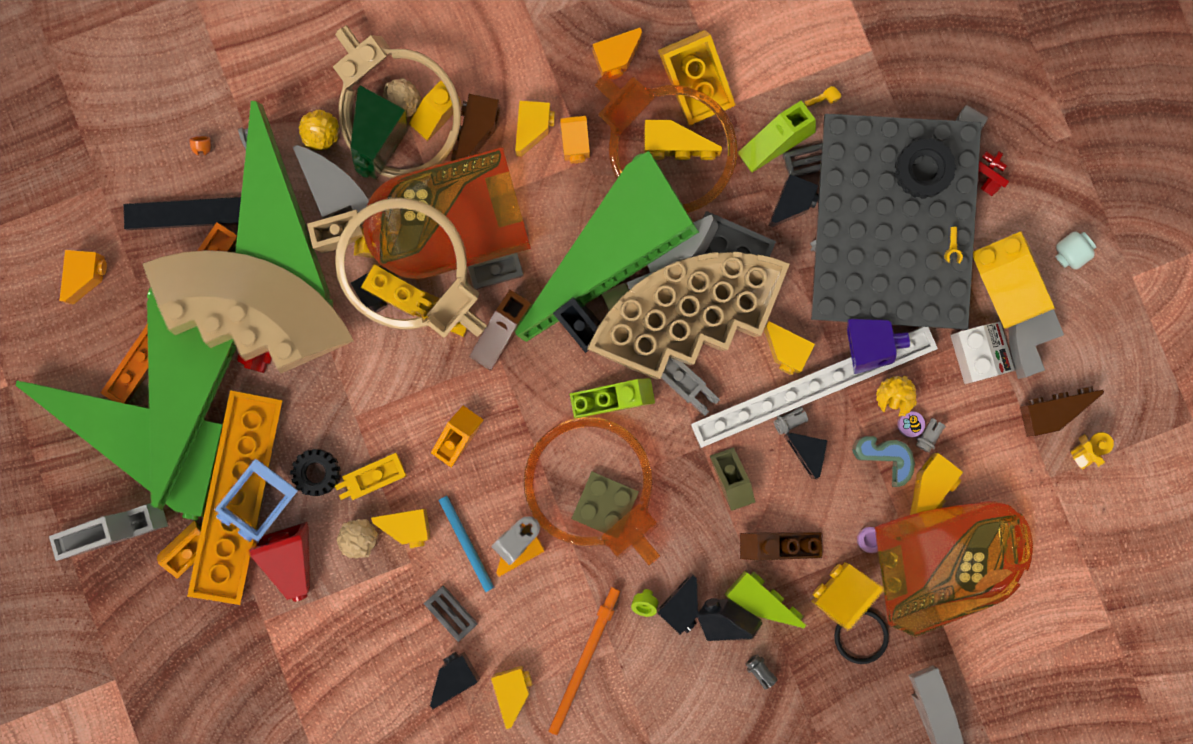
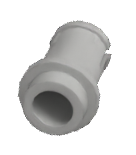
M802 407L783 417L779 415L777 420L773 421L780 435L783 433L787 435L789 430L808 422L806 412L802 413Z
M931 418L921 437H917L916 440L918 442L916 446L930 453L931 449L934 450L936 448L934 445L946 426L941 422L937 425V420Z

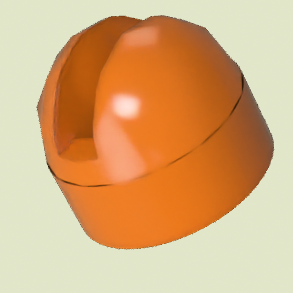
M207 136L190 138L192 152L199 156V151H203V155H207L211 150V138Z

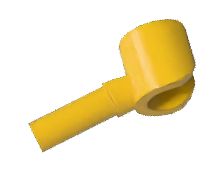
M831 86L819 96L809 99L804 103L806 107H809L827 99L830 104H833L841 98V93L836 87Z
M951 227L950 247L944 254V258L948 263H950V254L953 252L957 253V263H960L963 259L962 253L957 250V227Z

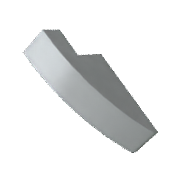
M299 145L293 147L321 216L324 219L357 210L359 213L367 207L368 197L351 177L337 165Z
M712 214L693 222L699 233L648 264L650 273L627 282L629 290L652 273L672 263L703 255L719 227Z
M1054 309L1008 328L1010 352L1018 379L1044 371L1045 368L1036 346L1064 335Z
M150 503L126 512L103 516L51 535L49 539L55 560L59 561L167 527L168 524L164 510L155 508Z
M932 665L910 674L909 678L916 692L912 695V698L931 744H964L958 721L939 669Z

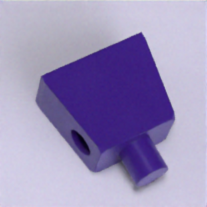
M848 319L846 329L854 374L893 364L897 356L896 349L910 348L908 332L893 334L892 323L889 320Z

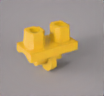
M1105 432L1095 433L1090 441L1084 434L1078 438L1081 444L1072 449L1070 453L1082 470L1093 462L1099 467L1105 463L1101 455L1108 454L1113 449L1114 441Z

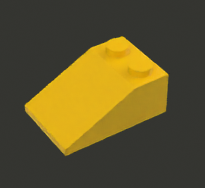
M703 30L658 50L666 74L689 126L736 106L711 34Z
M1021 231L973 252V258L1005 329L1055 309L1029 244Z
M844 562L843 565L838 564L829 574L831 579L825 585L821 583L812 594L814 598L811 602L835 623L849 631L884 589L852 565Z

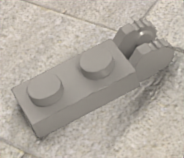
M669 357L661 379L688 404L691 403L701 414L706 416L709 412L707 407L700 403L695 396L701 391L712 403L717 404L720 399L683 362Z

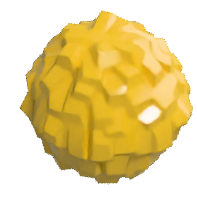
M318 109L308 112L302 117L299 125V134L305 147H310V149L315 151H322L323 149H328L338 140V120L332 117L331 113Z
M906 376L887 378L877 388L876 400L883 412H885L888 405L892 409H900L898 416H906L917 404L915 385Z

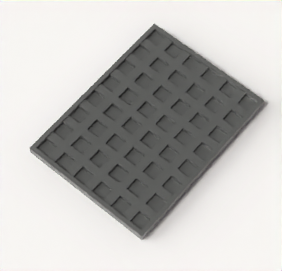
M842 114L824 115L811 320L848 322V319L889 320L892 325L968 329L981 122ZM922 138H932L935 141L943 142L946 147L951 149L950 152L955 157V177L949 187L938 195L931 198L927 197L926 199H921V197L915 198L909 193L906 194L901 186L899 187L897 177H895V163L898 160L899 154L910 143ZM920 156L914 161L912 171L918 180L930 181L937 175L938 165L932 157ZM951 227H957V250L963 255L960 263H957L956 252L950 254V263L944 258L945 252L950 247Z

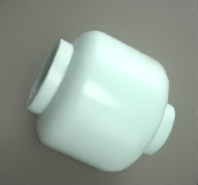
M1074 231L1057 243L1056 249L1059 254L1055 257L1064 268L1069 265L1072 269L1077 270L1094 258L1096 245L1085 232L1080 234Z

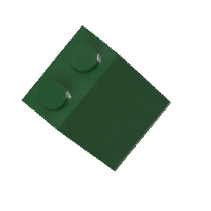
M360 85L357 89L350 147L355 171L365 178L370 176L377 180L407 132L406 110Z

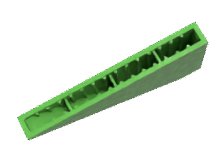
M251 101L236 253L260 258L288 270L314 288L333 307L330 291L315 249L312 247L310 235L263 104Z
M649 151L637 155L632 162L626 165L515 330L519 338L527 342L559 322L553 312L572 297H575L584 305L699 233L660 166Z
M150 287L147 293L151 506L163 510L237 346L234 340L231 339L210 348L205 344L197 326L174 335L168 330Z
M16 381L15 386L151 492L149 408L29 382ZM203 421L165 503L174 511L183 513V518L198 520L199 516H204L223 424Z

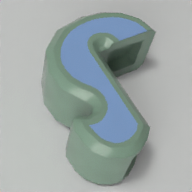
M874 436L861 437L854 442L852 451L858 460L893 461L892 487L904 486L912 478L915 463L913 452L907 444L898 440L883 441L876 446L877 438Z

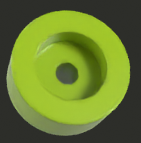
M644 589L643 593L634 595L631 609L640 616L651 617L657 613L659 601L653 596L652 590Z

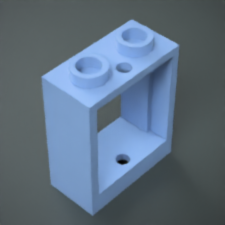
M255 459L217 506L215 511L219 514L216 517L228 526L233 523L240 528L238 534L249 542L252 539L258 542L298 490L259 460ZM253 472L285 494L258 530L226 508Z

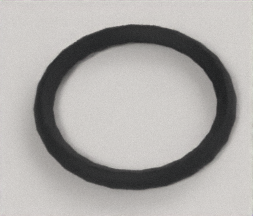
M866 610L863 614L869 615L878 621L884 636L880 650L872 657L859 659L846 653L840 642L842 626L837 624L835 628L834 639L838 651L845 659L856 664H869L876 661L883 655L888 646L889 632L886 623L878 614L870 610Z

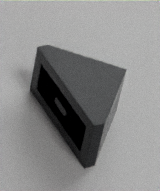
M795 433L785 435L784 438L811 479L819 478L828 440Z

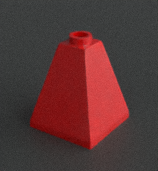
M304 522L263 535L258 542L255 540L249 550V554L287 600L292 599L293 602L307 598V593L310 589L308 523Z

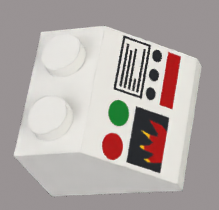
M1001 322L979 326L950 335L964 384L1015 371Z

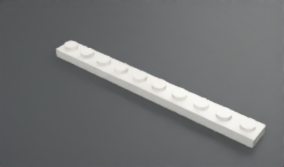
M922 327L908 333L910 348L896 349L897 356L893 364L854 374L850 357L690 424L700 448L938 349L929 327Z

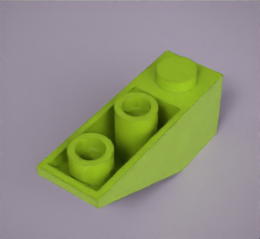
M801 100L773 119L738 152V155L750 172L753 173L815 134L816 119Z
M651 378L635 379L570 393L574 419L655 404Z
M744 571L725 592L729 599L757 617L800 628L807 626L801 621L804 616L793 606L790 609L782 604L784 598L774 589L770 592L762 586L765 581L754 571L751 574Z

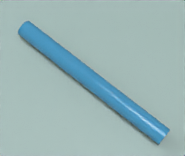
M448 495L439 499L438 501L484 591L487 592L495 588Z

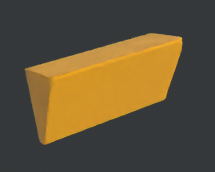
M193 521L157 555L158 564L177 579L194 564L201 526L196 521Z

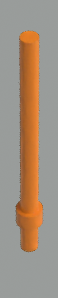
M611 587L604 605L599 607L596 614L598 615L597 621L548 730L554 735H558L607 621H611L615 612L613 608L621 592L614 587Z

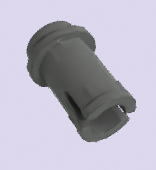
M754 655L746 662L747 671L754 674L765 690L768 689V686L770 688L777 682L776 676L764 664L763 657Z

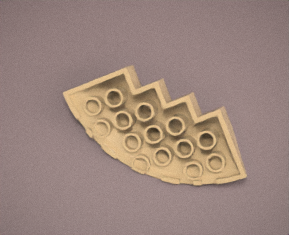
M203 250L164 256L143 264L160 312L168 330L174 335L197 326L205 344L210 348L233 339L241 357L245 361L269 351L277 370L281 374L354 342L336 311L314 288L288 270L266 260L228 251Z
M742 252L708 253L672 263L637 283L619 299L597 328L587 349L654 379H661L669 357L687 365H694L702 344L720 351H726L729 349L736 330L752 337L761 336L790 264L772 257Z

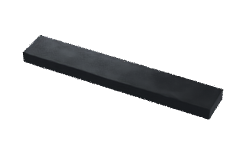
M241 197L123 204L124 229L130 231L214 226L216 222L221 225L238 224Z

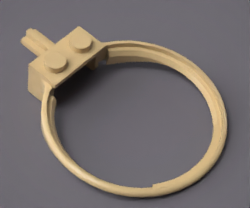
M347 25L340 28L335 35L348 54L336 63L333 68L343 80L338 113L341 131L349 149L351 150L353 130L351 120L352 105L356 90L352 88L354 84L359 82L360 78L387 56L392 55L394 59L404 58L420 62L439 76L446 86L452 101L453 125L445 145L432 160L412 169H394L385 166L380 175L394 178L405 173L441 164L453 149L461 124L460 102L457 91L449 76L435 61L420 52L408 49H391L382 36L370 35L360 44Z
M392 198L367 206L349 221L337 245L336 272L344 294L359 312L381 325L395 329L408 330L430 326L443 338L446 337L458 322L477 337L484 331L487 325L469 311L470 307L478 299L479 292L468 284L466 280L467 256L463 241L455 226L443 213L421 201L407 198ZM394 208L411 209L421 212L442 226L451 239L456 254V277L458 278L428 312L427 318L424 320L422 316L412 319H392L379 315L360 302L348 283L344 261L349 239L355 229L365 219L375 213Z

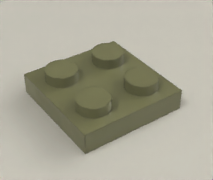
M591 471L571 519L619 539L639 491Z

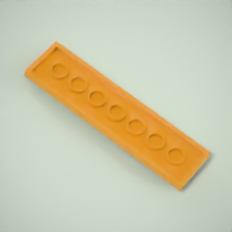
M230 390L187 597L236 605L241 604L250 560L249 550L253 545L254 539L249 542L238 534L240 528L231 523L228 526L216 517L219 513L215 509L255 459L269 468L282 400ZM253 472L226 508L256 529L266 480Z

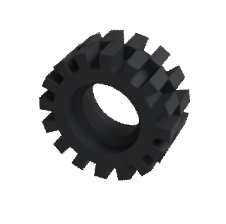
M317 449L304 451L302 455L299 454L296 457L297 460L292 463L293 470H290V475H293L292 483L296 484L295 488L298 491H302V494L321 496L331 492L341 476L339 475L341 469L337 465V459L333 458L331 453ZM317 462L324 467L325 477L322 481L313 483L307 478L306 470L310 464Z

